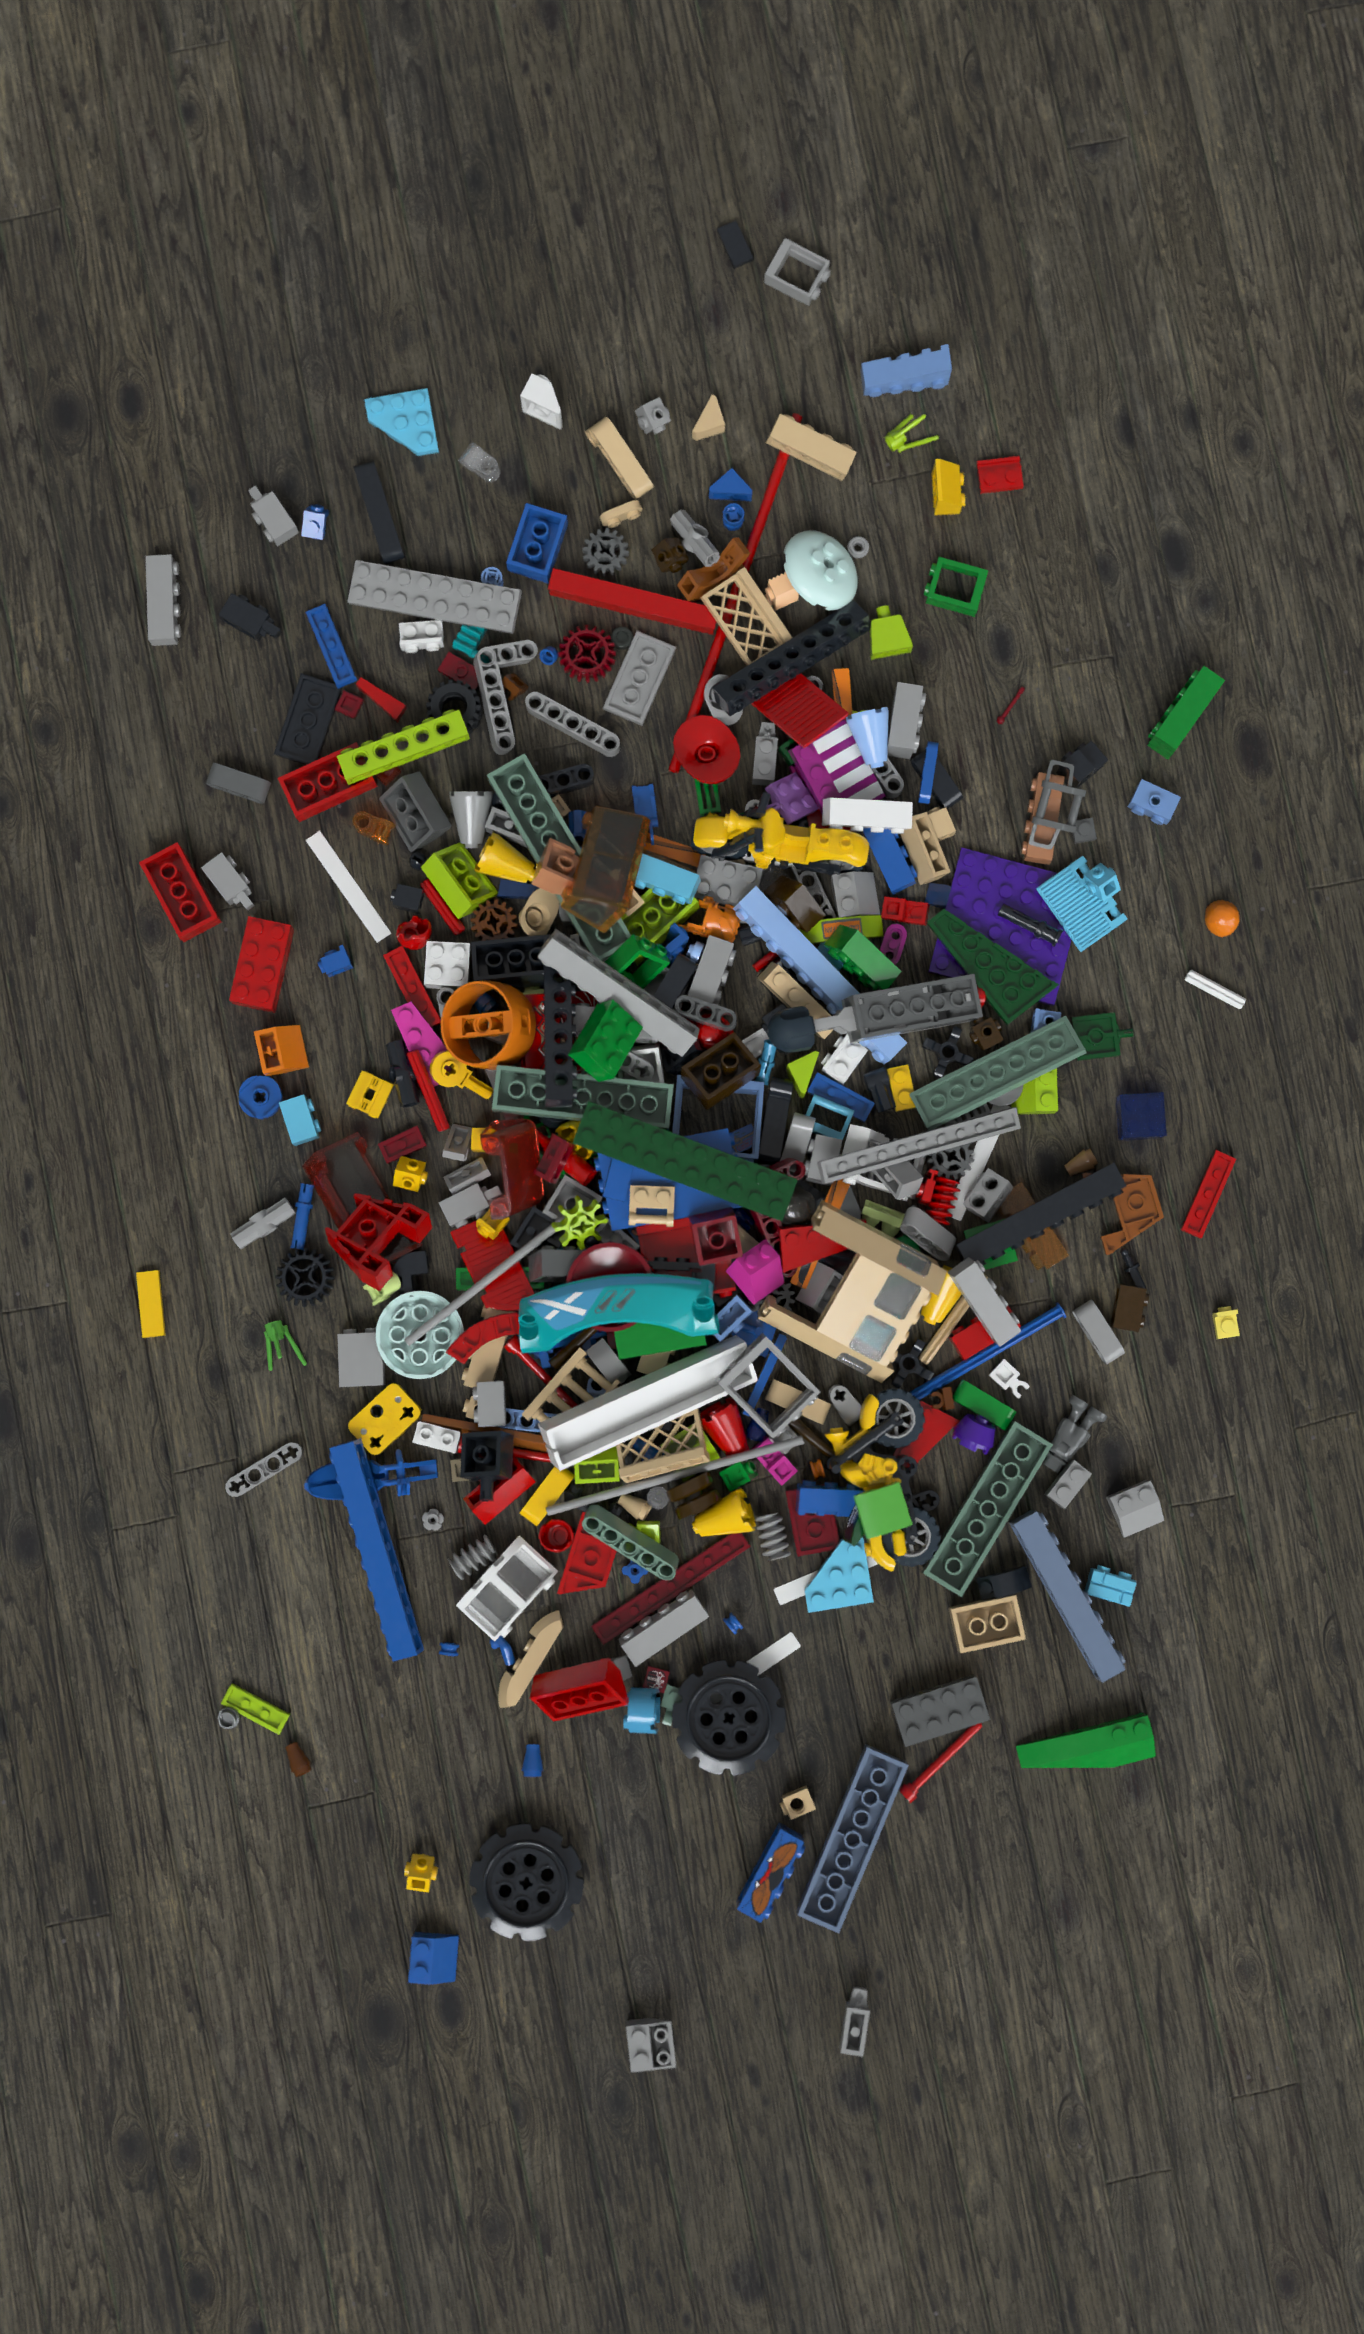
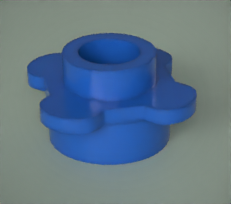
M631 1560L627 1566L622 1568V1573L629 1576L632 1583L637 1584L640 1578L648 1573V1570Z

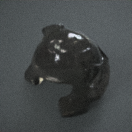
M798 1184L795 1186L783 1221H780L786 1227L809 1225L812 1223L811 1218L816 1211L813 1195Z

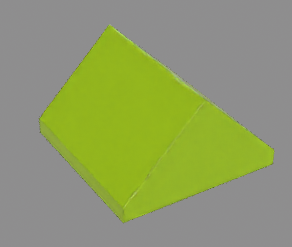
M817 1051L787 1064L786 1072L790 1080H794L793 1086L800 1098L805 1096L819 1055Z

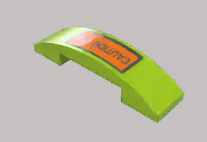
M881 915L820 920L808 933L799 929L812 944L826 942L839 925L857 929L867 939L884 937Z

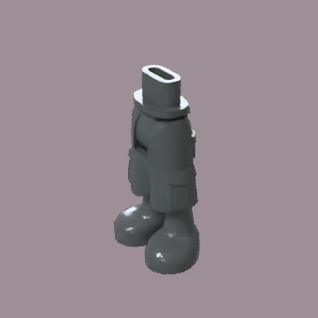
M1073 1394L1069 1399L1072 1405L1068 1419L1066 1417L1062 1418L1057 1426L1056 1434L1051 1442L1053 1446L1043 1463L1057 1473L1063 1465L1066 1466V1462L1071 1460L1078 1449L1085 1445L1091 1436L1090 1432H1088L1089 1428L1096 1422H1104L1107 1418L1105 1414L1090 1406L1080 1426H1077L1076 1422L1089 1404Z

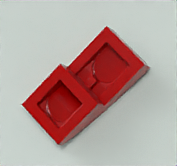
M884 897L881 918L926 926L930 905L929 903L907 901L902 898Z

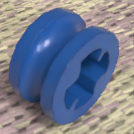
M732 1613L729 1614V1618H723V1621L734 1634H737L738 1629H743L741 1623Z
M440 1642L442 1649L439 1651V1654L458 1656L457 1648H459L460 1644Z

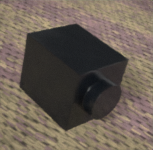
M397 884V888L392 890L390 901L393 902L392 905L395 909L420 914L425 893L423 889Z

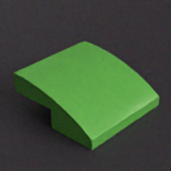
M899 1482L853 1496L866 1539L912 1525Z

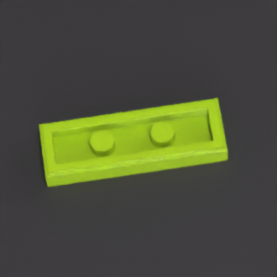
M233 1683L221 1702L222 1705L236 1709L239 1714L278 1735L282 1732L291 1715Z

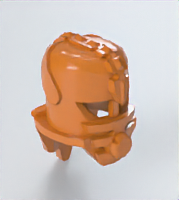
M704 896L703 900L699 899L698 901L699 905L706 909L702 925L689 922L686 925L678 924L686 932L706 938L711 935L732 943L736 939L735 935H737V929L740 927V919L733 909L734 906L725 904L722 907L712 897Z

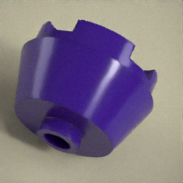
M966 1414L953 1427L954 1432L951 1437L953 1439L958 1437L961 1439L960 1445L974 1452L979 1448L983 1450L982 1453L988 1454L990 1448L994 1446L995 1427L988 1422L987 1418L981 1415Z

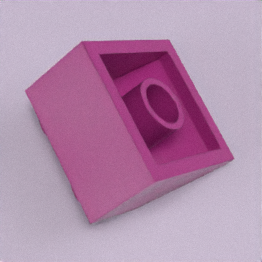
M766 1239L744 1253L743 1257H738L726 1270L753 1305L784 1284L780 1256Z

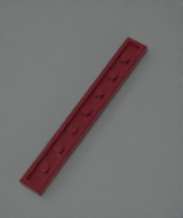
M742 1533L728 1534L677 1568L673 1579L659 1580L591 1627L604 1645L751 1546Z

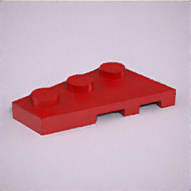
M921 1400L920 1404L924 1409L925 1417L922 1433L910 1445L896 1448L893 1453L895 1456H910L917 1463L960 1421L938 1409H933L932 1406ZM904 1461L902 1466L908 1467L909 1462Z

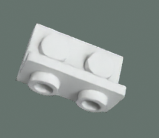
M442 621L399 623V643L402 651L405 650L407 653L417 652L418 649L437 651L439 648L444 647Z
M848 1034L845 1038L843 1036L839 1037L834 1044V1047L837 1049L832 1055L828 1053L821 1062L824 1065L821 1071L842 1086L868 1051L858 1042L850 1043Z
M419 1421L412 1443L457 1454L461 1433Z

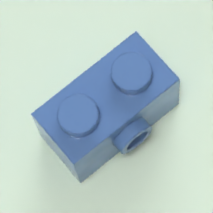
M1141 779L1127 807L1131 808V811L1137 815L1143 816L1144 814L1151 817V821L1156 824L1163 825L1164 823L1167 825L1181 797Z
M740 1295L734 1297L717 1314L719 1334L713 1335L720 1342L732 1332L737 1334L745 1326L743 1321L754 1312Z

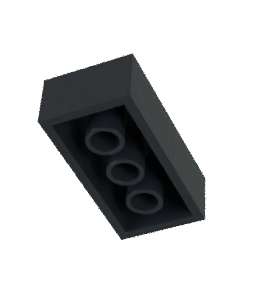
M544 935L471 942L474 981L500 982L516 989L544 986V966L538 958L540 949L543 946ZM561 977L554 979L556 982H563Z

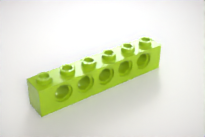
M448 710L442 714L443 716L436 719L434 717L427 718L422 721V724L415 727L414 725H409L402 728V731L399 733H387L378 741L373 742V740H369L354 750L353 748H348L341 751L337 758L348 785L469 740L470 737L460 710ZM442 726L449 727V731L446 734L438 733V729ZM421 734L429 735L428 740L425 742L418 741V737ZM402 741L409 743L408 747L404 750L397 748L398 744ZM386 749L388 754L385 757H378V751ZM367 757L368 760L364 765H358V758Z

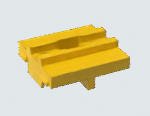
M361 1071L346 1104L375 1119L379 1118L394 1085L386 1080L375 1077L367 1071ZM369 1089L375 1091L372 1100L365 1098Z

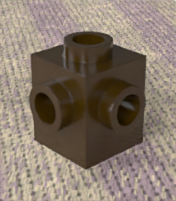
M679 537L666 538L651 549L661 572L671 571V573H676L682 570V565L689 561Z
M983 1015V1017L972 1021L974 1025L969 1027L971 1030L969 1036L975 1045L978 1043L981 1050H986L1003 1041L999 1032L1002 1029L996 1019L993 1020L992 1017L985 1018ZM985 1028H986V1030H987V1034H986V1035H984V1033H983V1030H984Z

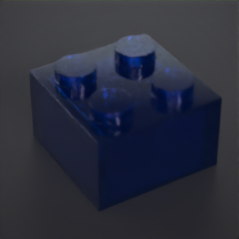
M1164 1092L1124 1094L1116 1097L1119 1141L1158 1139L1167 1136Z

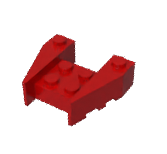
M355 1193L353 1196L357 1208L337 1232L328 1227L325 1228L329 1244L358 1278L365 1284L381 1291L393 1276L390 1262L379 1256V1254L398 1232L420 1243L432 1229L429 1213L410 1203L397 1204L389 1199L382 1201L372 1199L368 1195Z

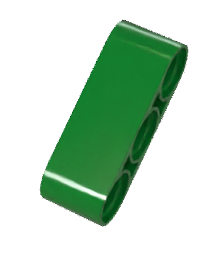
M963 1379L952 1395L955 1402L975 1414L987 1418L988 1422L1004 1431L1007 1430L1017 1413L1012 1408Z

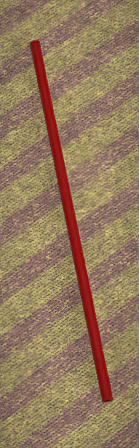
M792 414L795 421L801 423L802 416ZM781 450L779 451L746 546L750 555L742 565L748 572L789 458V454ZM734 582L730 594L738 596L739 588ZM728 598L725 608L735 610L737 600ZM723 612L722 620L726 624H731L734 614ZM718 626L685 722L692 717L699 716L704 701L705 685L713 676L726 638L720 626ZM674 752L668 770L673 773H679L681 764Z

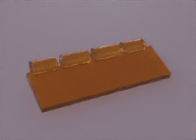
M1021 1182L1013 1187L998 1210L1002 1217L1009 1213L1014 1215L1035 1204V1201ZM1050 1227L1043 1229L1045 1234L1033 1240L1030 1237L1024 1239L1025 1244L1022 1245L1026 1254L1032 1250L1036 1252L1029 1257L1036 1270L1044 1266L1046 1269H1049L1069 1256Z

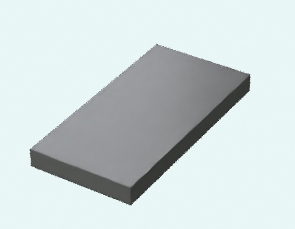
M636 631L603 706V710L643 726L676 651V647Z

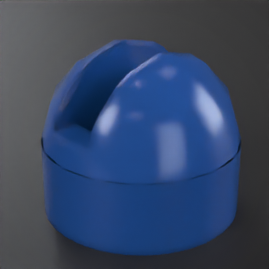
M552 646L545 647L540 652L541 661L546 665H552L558 659L557 649Z

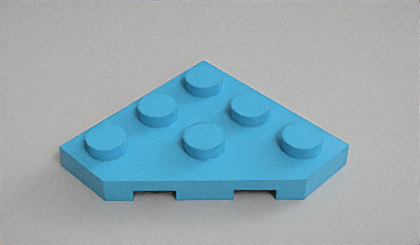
M427 388L365 399L370 424L384 431L398 443H402L417 456L439 452Z
M862 1536L855 1547L841 1539L832 1554L817 1571L818 1573L804 1589L808 1613L874 1602L867 1557L864 1551V1537Z

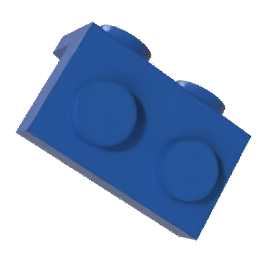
M676 923L671 925L665 940L667 944L665 949L670 961L666 967L673 964L679 953L683 954L689 940L686 930Z

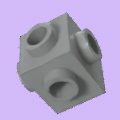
M660 397L635 410L639 426L646 434L652 431L654 434L665 430V425L671 421L669 411L663 405Z

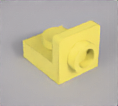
M1231 1306L1218 1308L1217 1313H1212L1216 1339L1240 1336L1236 1316L1238 1309L1232 1310Z

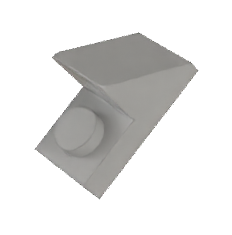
M452 1124L442 1157L466 1161L471 1144L472 1128Z

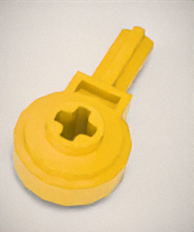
M448 1050L441 1051L433 1057L430 1063V1074L439 1085L444 1087H454L457 1085L462 1089L465 1086L485 1099H489L493 1094L492 1087L472 1076V1071L467 1069V1065L456 1060ZM446 1065L452 1068L450 1072L444 1069Z

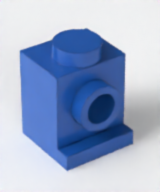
M344 945L339 946V951H336V949L324 953V957L320 958L321 960L318 961V965L322 974L326 972L330 978L353 968Z

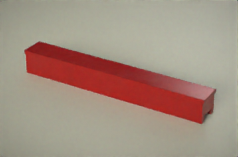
M555 568L552 570L548 586L551 596L710 635L714 634L716 620L705 605Z

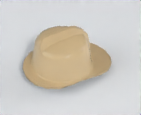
M539 888L528 898L519 914L522 930L528 936L546 935L550 930L559 910V901L555 894Z

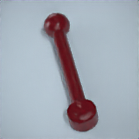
M1022 686L1004 713L997 717L996 721L998 724L1005 722V717L1026 688Z

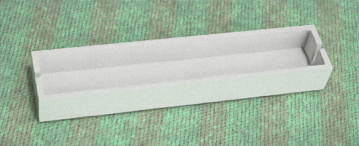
M736 1335L538 1423L542 1438L547 1444L545 1446L551 1463L561 1471L728 1395L715 1379L747 1348L746 1342ZM753 1363L729 1384L735 1391L758 1381Z

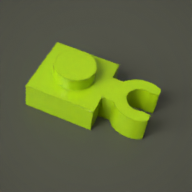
M638 1521L637 1527L634 1528L660 1544V1521Z

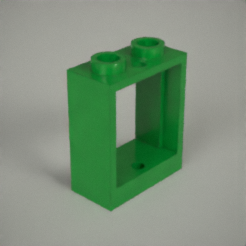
M939 557L937 564L932 563L929 575L933 576L931 584H926L924 596H927L926 604L975 617L988 570ZM941 568L977 578L970 603L934 593Z
M632 934L604 963L644 989L670 961L664 946L655 944L645 937ZM639 955L649 958L633 974L624 971Z

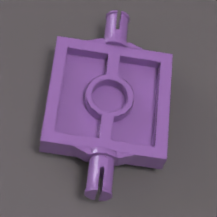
M796 772L771 783L765 788L767 793L771 794L770 798L772 804L767 805L766 810L768 808H775L784 818L787 825L819 809L808 788L804 786Z

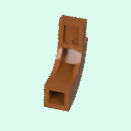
M739 537L732 538L719 555L720 559L717 563H714L711 567L688 570L677 586L688 601L699 600L703 595L744 568L742 564L750 555V552Z

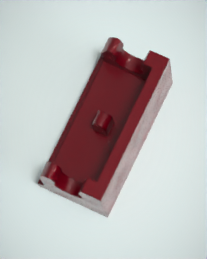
M553 1133L550 1137L552 1139L537 1169H534L533 1174L556 1184L576 1144Z

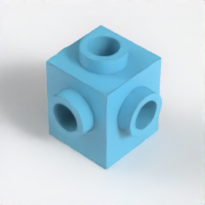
M1099 863L1084 874L1085 888L1088 893L1097 896L1103 902L1121 890L1115 871L1110 867L1107 868L1102 863Z

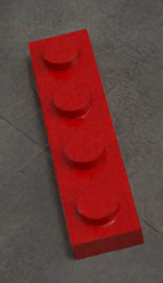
M400 946L383 955L407 1003L411 1001L431 1028L441 1024V1019L404 947Z
M1218 1150L1214 1151L1180 1230L1199 1239L1203 1237L1236 1158Z

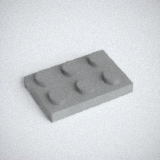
M701 855L697 869L701 882L694 896L696 899L703 900L704 896H709L721 905L730 904L735 907L755 886L760 889L764 869L727 860L718 861V858L712 859L709 856Z

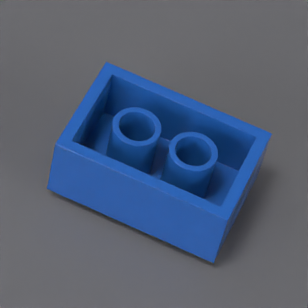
M526 503L506 562L508 571L549 583L568 526L567 516Z

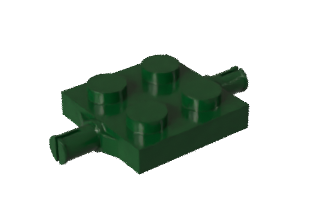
M1115 1012L1071 1018V1025L1086 1051V1054L1076 1058V1061L1118 1057L1121 1055L1119 1046L1121 1038L1133 1037V1033H1131L1133 1032L1132 1028L1119 1029L1116 1023Z

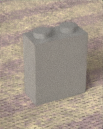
M376 1328L365 1329V1333H356V1329L343 1330V1334H338L339 1387L386 1385L385 1362L380 1356L376 1345Z

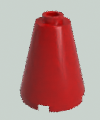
M727 1398V1403L721 1404L719 1401L700 1413L702 1429L726 1456L749 1450L737 1402L733 1398Z

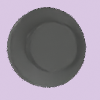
M225 1707L218 1713V1723L224 1729H233L240 1721L238 1711L232 1707Z

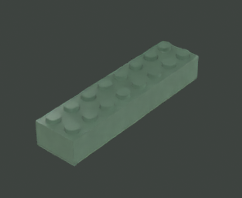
M497 1065L492 1112L581 1121L589 1101L668 1131L674 1084L620 1078L598 1082L591 1075L577 1074V1079H573V1086H577V1100H573L572 1107H545V1070ZM561 1079L556 1081L558 1085L566 1084V1082Z
M1012 1421L940 1539L937 1552L935 1551L932 1559L927 1561L921 1572L962 1597L1053 1444L1019 1423Z

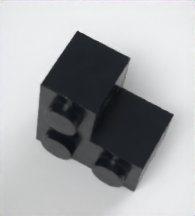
M1092 740L1087 745L1083 742L1074 750V753L1069 751L1061 759V762L1074 766L1072 787H1080L1105 766L1108 761L1107 757ZM1059 765L1056 773L1057 775L1064 776V783L1067 785L1069 768Z
M533 1206L510 1244L520 1249L556 1220ZM565 1230L555 1232L545 1241L561 1249L563 1245L559 1238L564 1235ZM533 1249L531 1252H529L527 1255L530 1256V1255L532 1254V1252L534 1251V1249Z

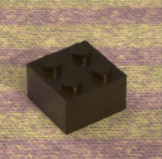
M781 875L764 891L767 898L798 930L801 929L808 933L826 915L804 884L784 875Z

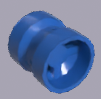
M731 503L723 510V524L728 530L736 531L744 523V510L739 504Z

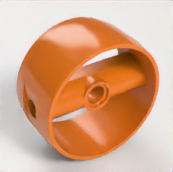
M487 980L466 983L453 992L442 1012L441 1034L447 1050L456 1060L470 1067L496 1070L497 1065L512 1066L527 1054L535 1037L536 1019L531 1003L522 992L504 983ZM492 989H496L504 997L509 1008L508 1011L469 1015L476 1000ZM509 1034L501 1051L485 1062L481 1061L474 1054L468 1042V1038L496 1037Z

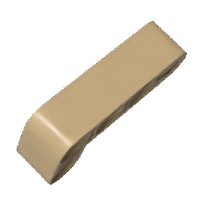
M604 417L585 431L594 447H599L635 500L653 488L651 480L608 417Z

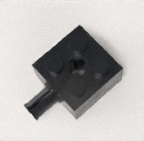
M504 1431L462 1433L460 1477L471 1481H481L479 1501H494V1482L496 1480L512 1479L514 1435Z

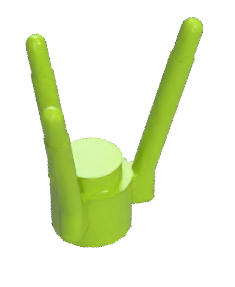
M910 414L895 429L887 433V436L884 438L892 452L897 450L901 453L905 449L939 439V436L936 435L904 445V442L907 441L904 433L925 419V414L904 427L913 418V414Z

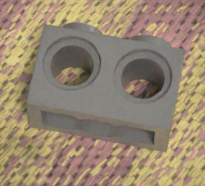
M988 1168L985 1173L980 1174L974 1189L966 1194L963 1204L967 1210L989 1223L1012 1191L1013 1186L1008 1180ZM997 1182V1186L994 1189H988L991 1183ZM979 1200H985L981 1207H976V1203Z

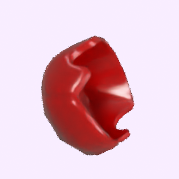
M552 1519L541 1526L538 1537L545 1549L554 1553H560L572 1545L574 1532L572 1526L565 1520Z

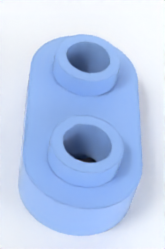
M696 941L695 945L690 944L686 956L699 964L706 944Z

